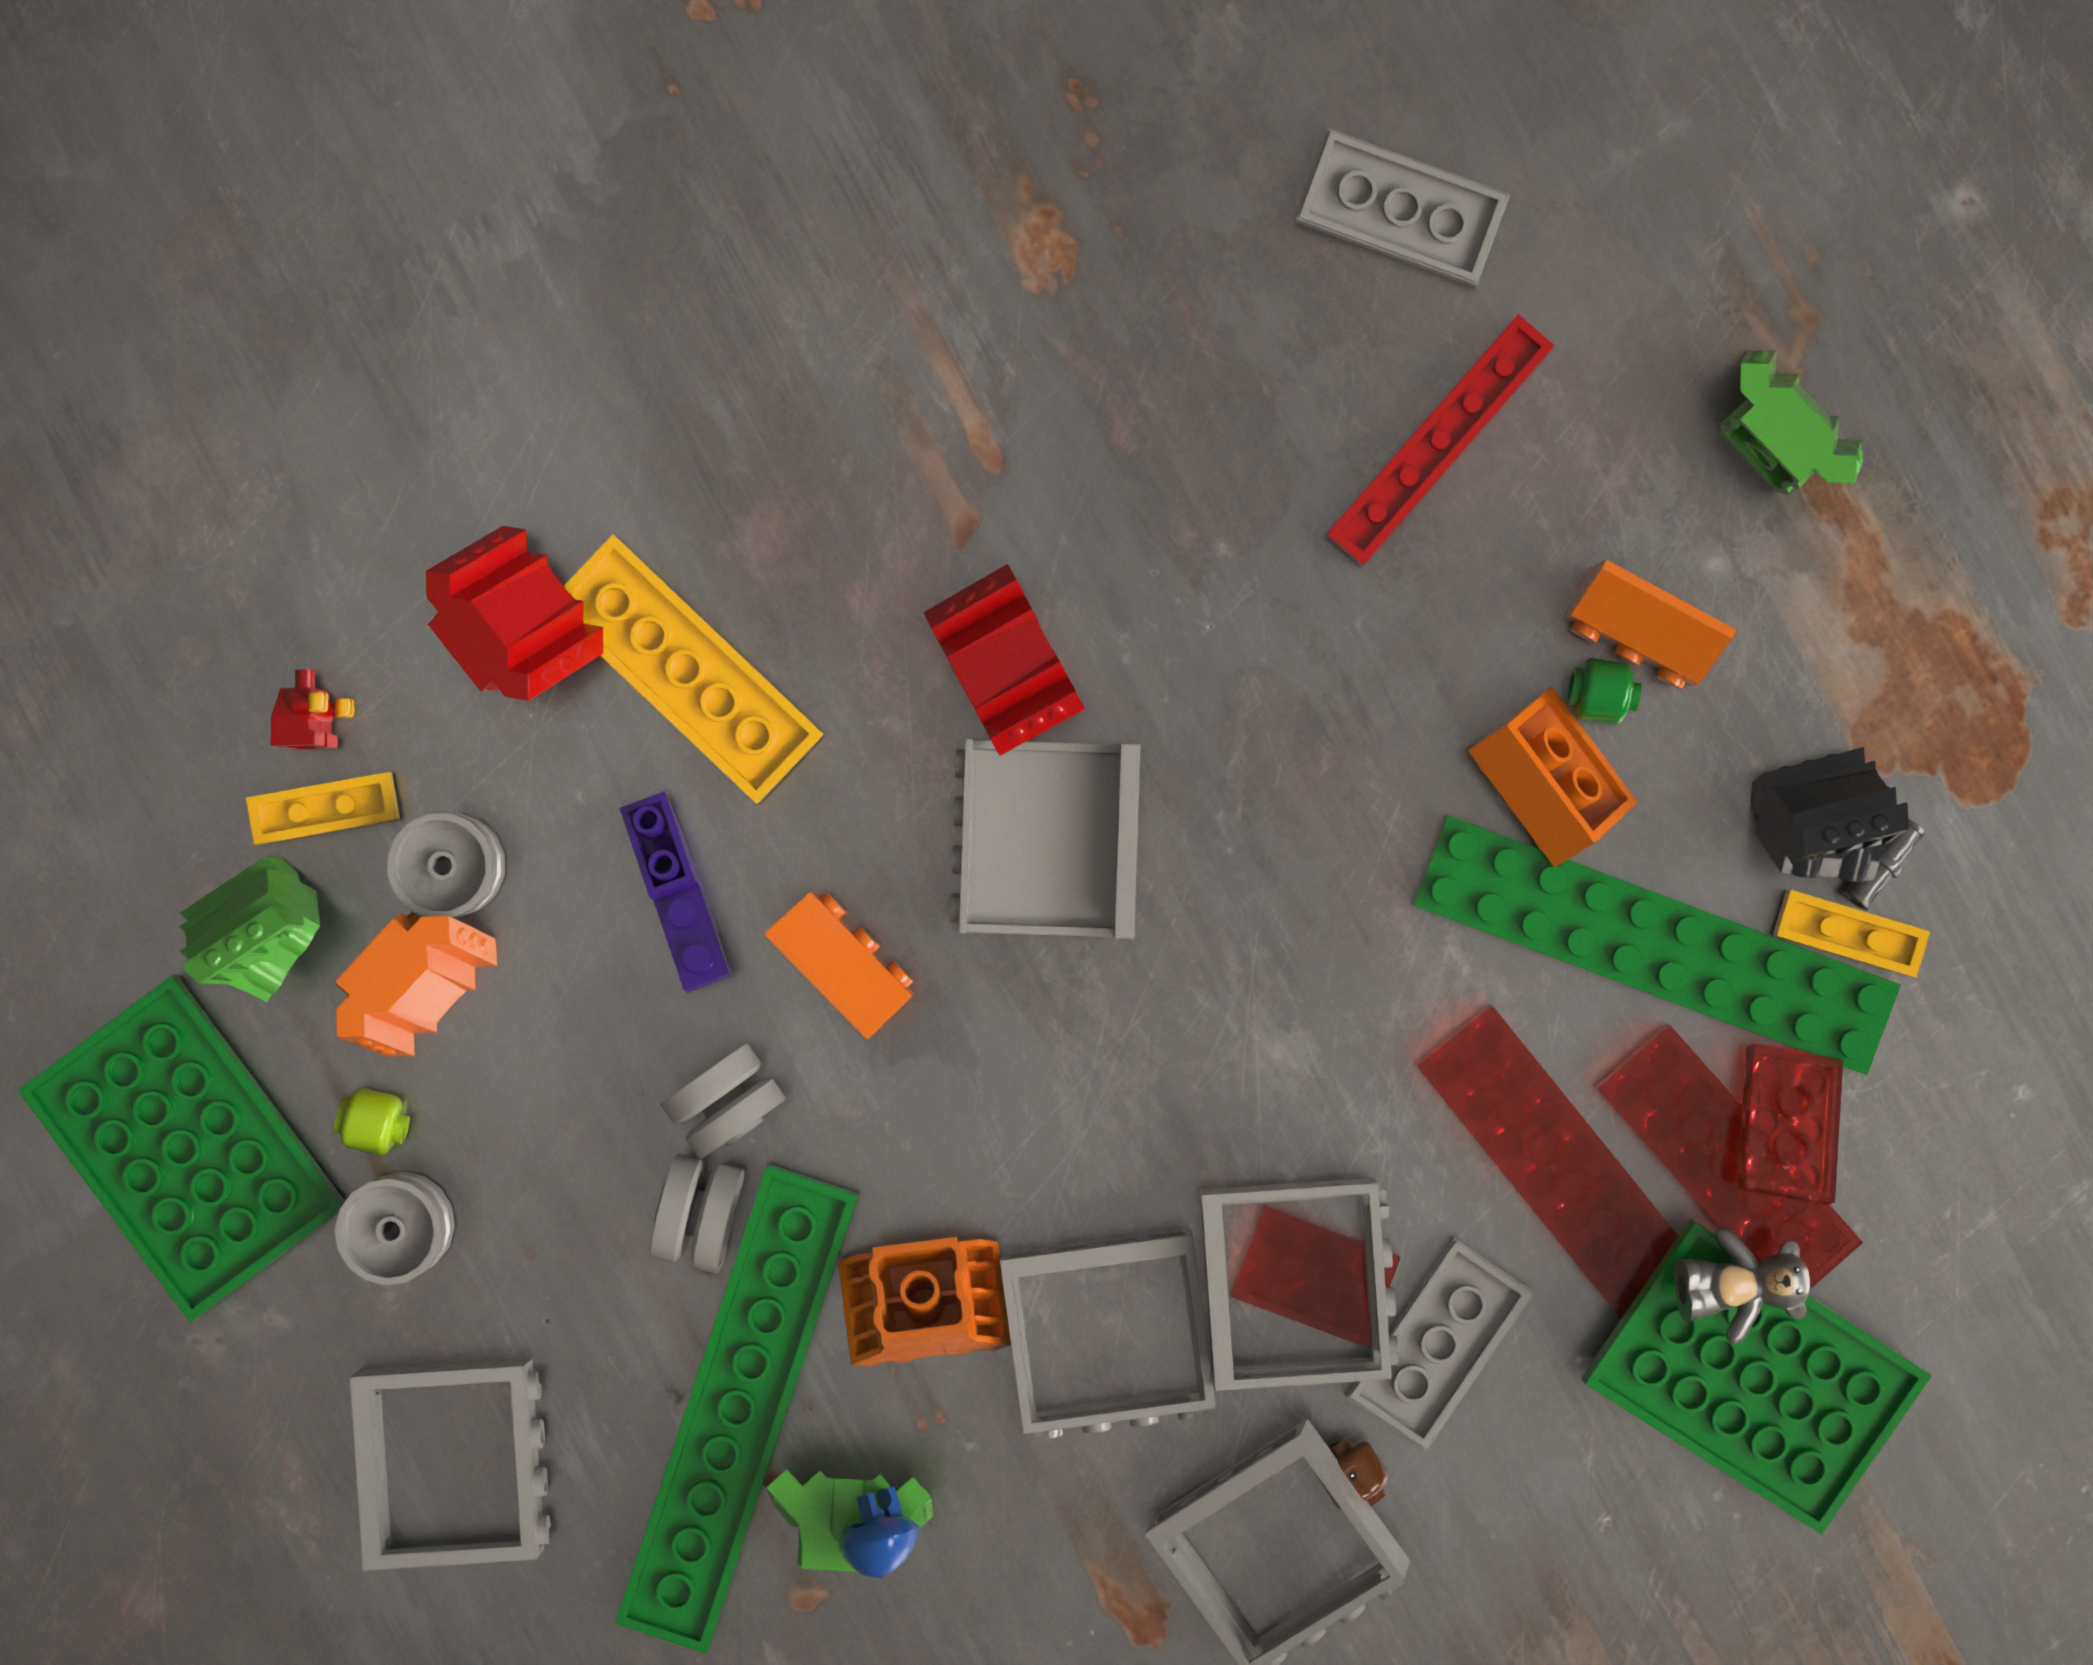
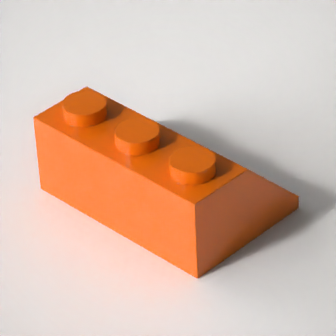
M1607 559L1590 567L1563 617L1565 620L1573 623L1570 630L1574 634L1592 643H1597L1598 639L1601 638L1616 647L1613 654L1618 658L1638 667L1642 661L1658 669L1656 677L1659 680L1680 690L1684 684L1691 687L1701 683L1737 632L1733 627Z
M1553 687L1547 689L1509 717L1468 750L1477 762L1481 772L1489 778L1506 801L1510 811L1517 816L1535 840L1539 850L1546 855L1554 867L1594 844L1638 803Z
M811 891L768 929L764 935L868 1040L915 994L908 987L913 982V979L895 961H892L887 966L875 954V951L880 947L879 944L861 926L853 931L841 919L846 911L828 892H825L820 897L815 891Z

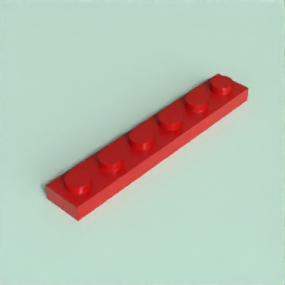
M1518 314L1329 530L1326 536L1359 565L1363 566L1555 345Z

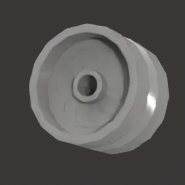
M428 813L409 821L394 837L387 855V877L395 896L410 911L424 917L445 915L453 918L464 917L483 909L498 894L505 876V853L497 835L483 821L464 813ZM448 858L452 864L450 872H442L440 862Z
M748 1043L660 1104L673 1124H684L701 1111L707 1117L706 1120L688 1132L685 1140L699 1160L724 1143L729 1146L764 1121L762 1116L786 1099L772 1078L762 1079L746 1091L740 1086V1083L758 1071L761 1064Z
M678 1153L672 1162L658 1201L651 1243V1258L675 1264L684 1255L690 1236H694L691 1248L693 1267L718 1274L724 1262L735 1224L744 1181V1169L725 1164L718 1165L712 1171L705 1191H702L705 1176V1167L702 1159L699 1160L696 1157Z
M407 1171L388 1173L353 1191L339 1209L334 1229L337 1251L348 1269L367 1282L384 1286L407 1283L440 1261L451 1245L455 1222L452 1205L442 1188L426 1176ZM395 1223L400 1229L398 1235H395L391 1230Z

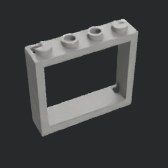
M1374 1178L1200 1189L1212 1374L1215 1391L1392 1379L1391 1365H1399V1347L1397 1335L1389 1336L1388 1317L1396 1316L1394 1288L1385 1287L1384 1268H1391L1393 1265L1390 1238H1382L1381 1219H1389L1386 1189L1379 1190L1378 1182ZM1360 1196L1372 1357L1233 1367L1222 1205Z
M1191 1229L1001 1254L1000 1266L1023 1434L1034 1433L1035 1438L1049 1436V1439L1062 1436L1063 1429L1082 1427L1084 1433H1096L1111 1429V1422L1130 1420L1131 1426H1148L1158 1423L1159 1416L1178 1414L1179 1420H1193L1195 1416L1207 1415L1206 1410L1216 1409ZM1180 1256L1198 1387L1037 1409L1019 1278Z
M532 1358L360 1369L350 1377L362 1571L537 1560L545 1549L544 1544H550L549 1528L551 1527L549 1515H542L541 1497L547 1496L548 1475L546 1467H539L538 1448L544 1447L545 1429L543 1419H536L535 1400L541 1399L542 1383H539L538 1371H533ZM510 1382L521 1541L392 1549L381 1390Z
M1308 1418L1156 1514L1145 1532L1147 1539L1238 1665H1279L1287 1657V1651L1299 1644L1303 1648L1311 1646L1326 1633V1627L1338 1620L1342 1624L1352 1621L1364 1611L1365 1604L1377 1596L1382 1600L1391 1597L1393 1590L1405 1583L1404 1579L1410 1563L1409 1558L1370 1504L1363 1500L1340 1468L1338 1460ZM1304 1456L1380 1563L1260 1637H1257L1183 1532Z

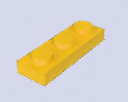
M392 772L246 797L254 845L400 820Z
M1786 889L1773 932V936L1917 978L1930 935L1928 930L1791 889Z

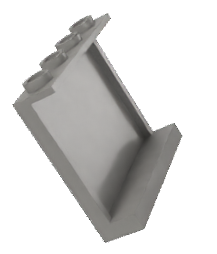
M965 739V749H956L955 778H964V797L954 798V826H963L962 846L953 845L952 874L961 875L960 894H951L950 922L959 923V933L1134 939L1141 744L1025 742L999 756L991 740Z

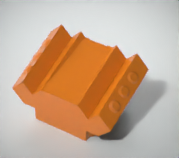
M414 912L409 913L407 916L401 913L385 926L335 981L336 986L348 996L336 1009L337 1038L386 1057L415 1056L414 1034L437 1033V1022L466 991L476 990L475 967L497 966L496 939L449 915L419 918Z
M957 1237L872 1247V1253L856 1254L838 1261L851 1365L873 1367L886 1361L905 1363L923 1357L964 1355L975 1350L996 1351L1011 1345L998 1241L975 1239L958 1242Z

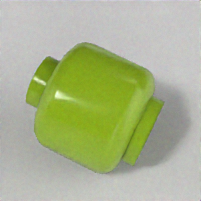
M360 1087L351 1096L344 1095L341 1099L335 1116L334 1132L340 1133L341 1143L350 1149L384 1156L392 1149L394 1143L403 1144L408 1132L410 1116L403 1115V1105L399 1097Z

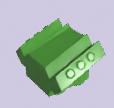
M1748 351L1741 362L1740 392L1746 397V400L1720 424V432L1777 492L1788 494L1793 488L1799 489L1816 472L1827 483L1856 484L1863 463L1861 440L1838 439L1839 416H1829L1799 384V374H1776V351Z
M263 857L180 912L187 920L179 926L186 936V947L180 950V952L188 959V961L180 966L198 984H228L267 1002L272 994L281 986L288 971L309 946L314 934L320 927L317 891L301 883L299 873L282 857Z
M786 1469L766 1489L773 1507L792 1527H799L797 1564L801 1566V1569L857 1572L845 1561L839 1551L841 1534L851 1524H863L856 1497L874 1493L876 1504L880 1506V1498L877 1491L891 1486L880 1474L873 1480L827 1478L821 1471L802 1486ZM914 1477L896 1491L902 1515L914 1520L919 1525V1528L934 1516L932 1498Z

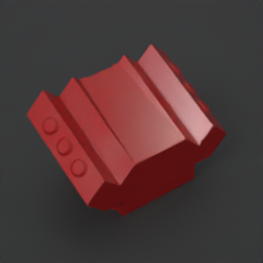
M501 526L426 570V597L438 611L427 625L480 692L485 689L490 691L500 690L505 697L529 701L602 655L603 627L583 623L584 601L576 600L568 593L548 566L546 554L527 552L526 529Z
M1008 564L923 612L999 756L1085 710Z

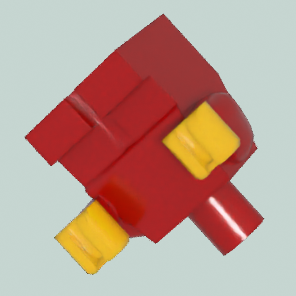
M295 670V688H280L272 711L270 746L291 750L337 749L338 735L332 734L331 722L333 718H352L354 715V700L350 698H336L335 704H333L329 699L328 691L315 688V670Z

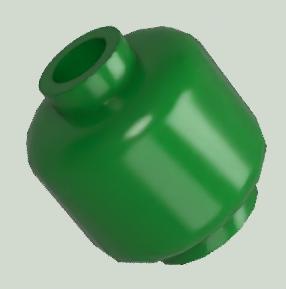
M1589 658L1583 663L1581 668L1574 667L1572 670L1567 691V705L1574 706V712L1579 719L1618 725L1625 719L1628 711H1637L1642 686L1641 683L1633 682V671L1627 664Z

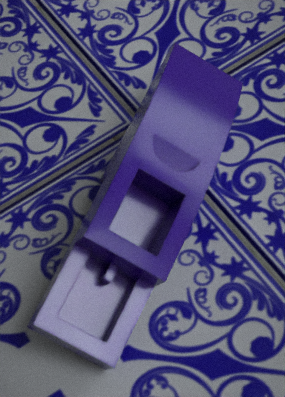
M664 791L619 808L648 895L654 901L683 990L689 993L732 977L719 938L721 933L667 793Z

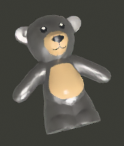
M1723 1227L1716 1231V1240L1731 1257L1733 1264L1715 1263L1699 1259H1678L1674 1265L1673 1275L1676 1302L1683 1320H1696L1711 1316L1722 1310L1738 1307L1737 1313L1731 1321L1726 1334V1339L1731 1344H1739L1746 1338L1760 1313L1763 1303L1784 1309L1794 1319H1801L1806 1316L1805 1300L1810 1291V1277L1808 1268L1799 1256L1800 1248L1796 1242H1784L1776 1254L1770 1255L1758 1263L1753 1253L1733 1231Z

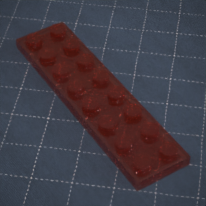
M1488 1005L1416 1063L1415 1066L1617 1316L1622 1319L1678 1237V1234L1492 1005Z

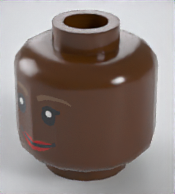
M1343 1437L1328 1446L1338 1460L1340 1468L1363 1500L1367 1501L1370 1506H1373L1385 1497L1387 1492L1384 1487L1389 1481V1473L1368 1441L1361 1440L1350 1443L1347 1437ZM1319 1479V1481H1320L1321 1484L1323 1485L1324 1489L1326 1490V1492H1327L1328 1495L1330 1496V1498H1331V1500L1333 1501V1503L1335 1504V1506H1336L1337 1508L1341 1509L1340 1506L1338 1505V1503L1335 1501V1499H1334V1498L1332 1497V1495L1330 1494V1492L1327 1490V1488L1325 1487V1485H1324V1484L1322 1483V1481Z

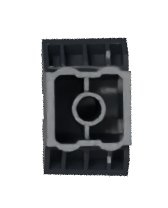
M1864 747L1839 754H1830L1816 760H1807L1793 766H1784L1778 770L1763 773L1752 782L1753 808L1759 816L1755 835L1781 873L1804 878H1815L1818 876L1833 877L1850 882L1874 881L1880 860L1888 843L1909 830L1908 803L1905 802L1897 805L1896 787L1890 788L1878 775L1875 761L1865 763Z

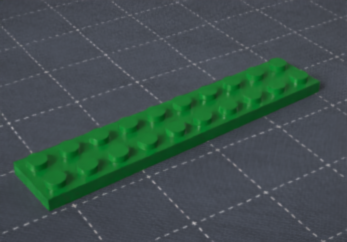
M1446 815L1412 905L1865 1075L1869 1072L1901 984L1573 861L1566 860L1554 867L1546 855L1538 848L1450 815Z
M769 1163L766 1165L615 1624L704 1654L707 1653L859 1193Z

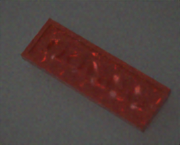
M1665 1024L1594 1087L1719 1228L1726 1227L1733 1231L1753 1253L1758 1262L1770 1255L1776 1254L1784 1242H1796L1800 1248L1799 1256L1808 1268L1811 1289L1863 1243L1671 1025Z

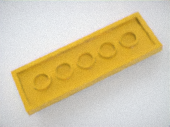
M614 534L564 585L568 593L576 600L584 601L583 623L603 627V654L600 656L756 804L763 800L824 735Z

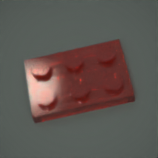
M1758 1043L1746 1046L1737 1190L1822 1205L1835 1203L1843 1059Z
M1263 1204L1230 1296L1367 1348L1370 1341L1364 1241ZM1393 1252L1392 1267L1384 1268L1385 1287H1390L1401 1258L1399 1254Z

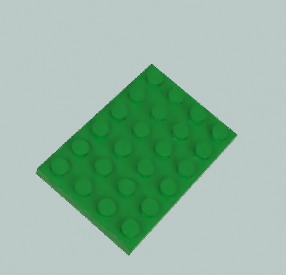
M171 975L17 1090L189 1323L338 1214L339 1209L345 1202L178 975Z
M1690 1218L1587 1368L1581 1380L1588 1387L1822 1535L1932 1375L1809 1294L1805 1300L1806 1316L1801 1319L1791 1318L1784 1309L1763 1303L1746 1338L1739 1344H1731L1726 1339L1727 1329L1736 1315L1738 1307L1722 1310L1711 1316L1696 1320H1683L1676 1302L1673 1275L1676 1261L1678 1259H1699L1715 1263L1733 1264L1731 1257L1717 1243L1715 1234Z

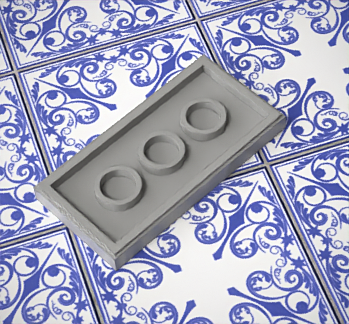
M1329 129L1295 223L1476 288L1510 194Z
M1452 1236L1388 1330L1389 1336L1397 1335L1399 1347V1365H1391L1392 1379L1353 1382L1345 1393L1346 1398L1424 1451H1427L1535 1292Z

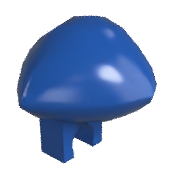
M895 1486L877 1491L880 1498V1506L876 1504L874 1493L856 1497L863 1524H851L841 1534L839 1551L845 1561L863 1576L883 1578L894 1572L904 1564L917 1543L919 1525L911 1518L902 1515Z

